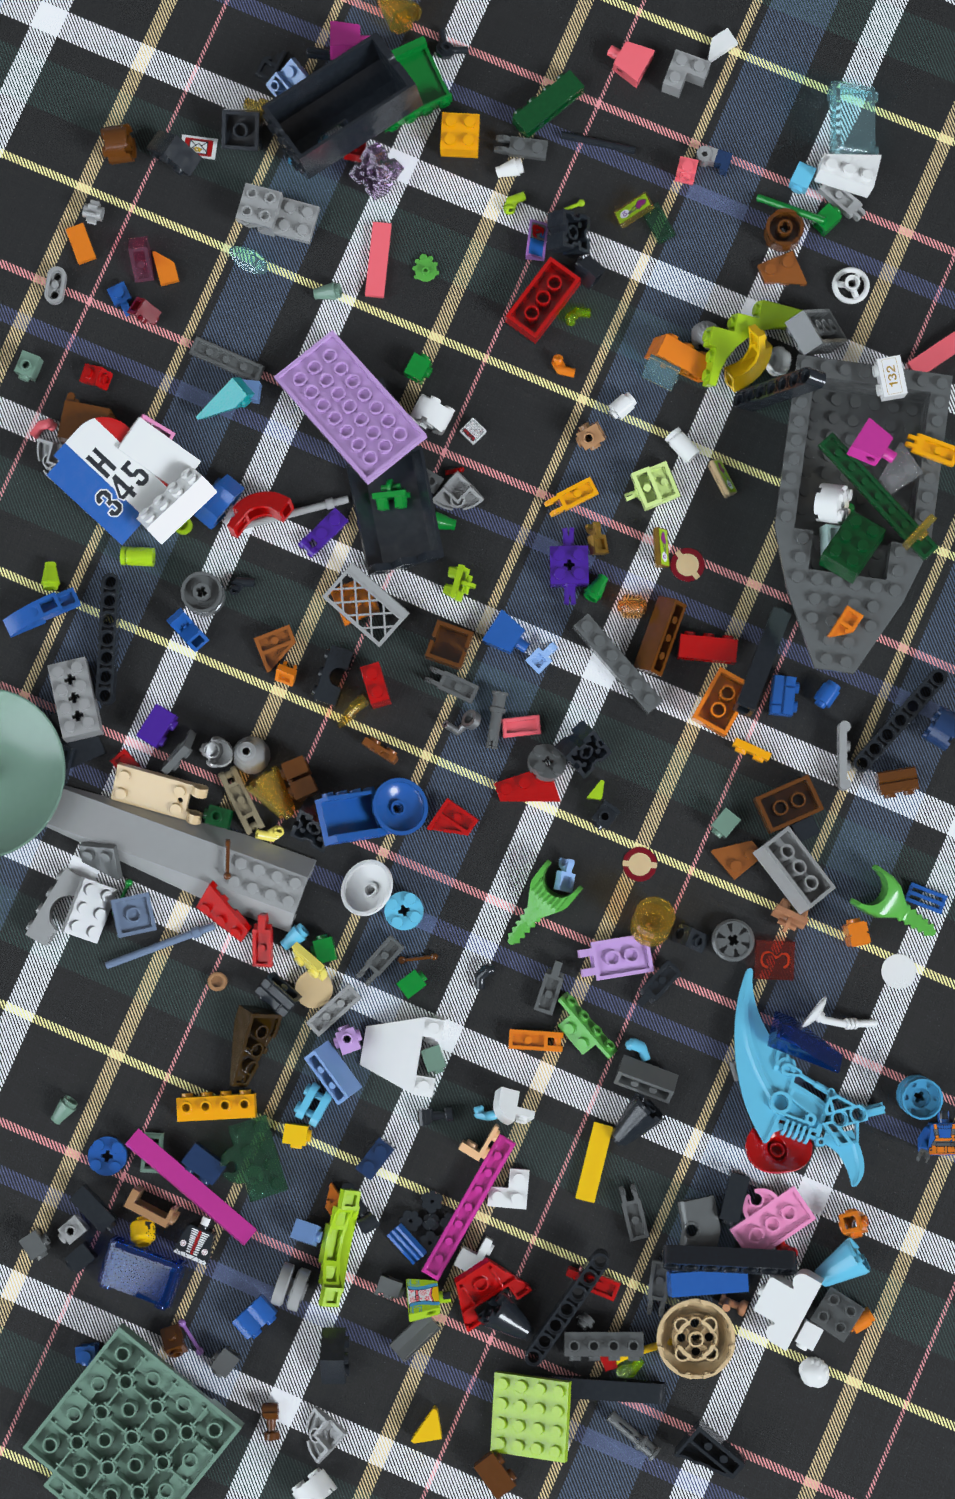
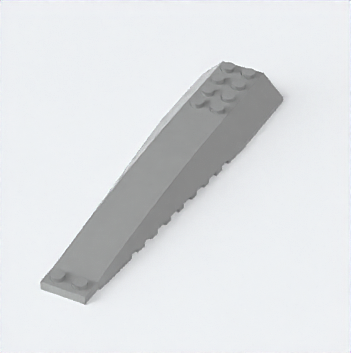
M65 785L58 807L45 826L80 843L117 845L121 862L199 898H202L209 884L214 881L218 885L216 889L221 895L225 894L229 900L227 902L233 909H238L243 916L258 921L260 913H268V924H272L273 927L287 932L293 926L297 915L296 911L308 878L311 877L317 861L246 834L202 822L200 825L189 824L183 819L115 801L110 797ZM226 839H230L231 842L229 861L231 878L228 880L224 879L223 876L226 867Z

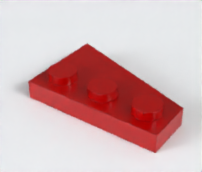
M530 771L494 783L500 802H561L554 781H541Z
M212 881L196 908L242 942L252 926L238 909H233L227 902L229 900L225 894L221 895L216 889L218 885Z

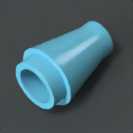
M301 923L294 925L284 939L280 941V944L285 950H289L296 942L301 943L307 940L309 932Z

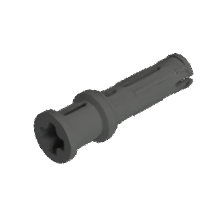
M492 690V705L489 706L491 718L485 748L491 749L492 745V749H498L502 714L506 712L505 701L509 693Z
M612 1411L606 1419L634 1443L635 1449L644 1453L650 1462L661 1450L660 1446L653 1444L647 1435H641L619 1416L616 1411Z

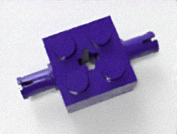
M562 528L563 545L550 546L549 550L550 588H564V605H569V597H571V605L576 604V587L589 586L588 545H574V528H569V536L568 528ZM567 563H571V566L574 567H572L571 570H568V568L564 566H567Z

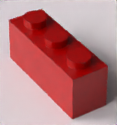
M685 631L684 634L679 636L677 659L734 665L737 658L738 640L734 639V636L729 635L717 638L714 634L704 633L703 636H697L695 632Z

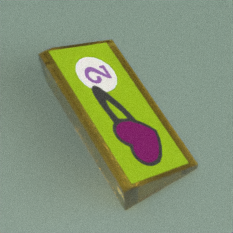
M645 191L616 210L614 214L619 225L625 228L654 209L655 206Z

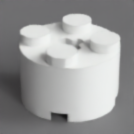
M421 394L410 417L422 428L433 429V433L443 435L455 410L447 405H441V400L434 396L428 397Z
M821 483L819 486L822 488L821 492L816 493L814 501V514L818 515V518H815L816 521L842 524L851 513L848 507L849 501H851L853 496V490L848 489L846 485Z
M318 1467L307 1476L309 1478L307 1482L302 1480L292 1488V1495L295 1499H325L332 1491L337 1489V1486L326 1471Z

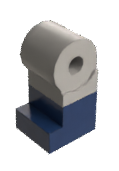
M701 146L697 150L696 160H699L698 165L701 167L710 166L719 169V175L726 177L733 153L709 146Z

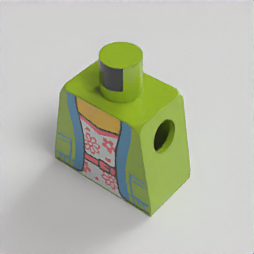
M406 1279L409 1322L440 1314V1303H451L450 1290L439 1291L438 1281Z

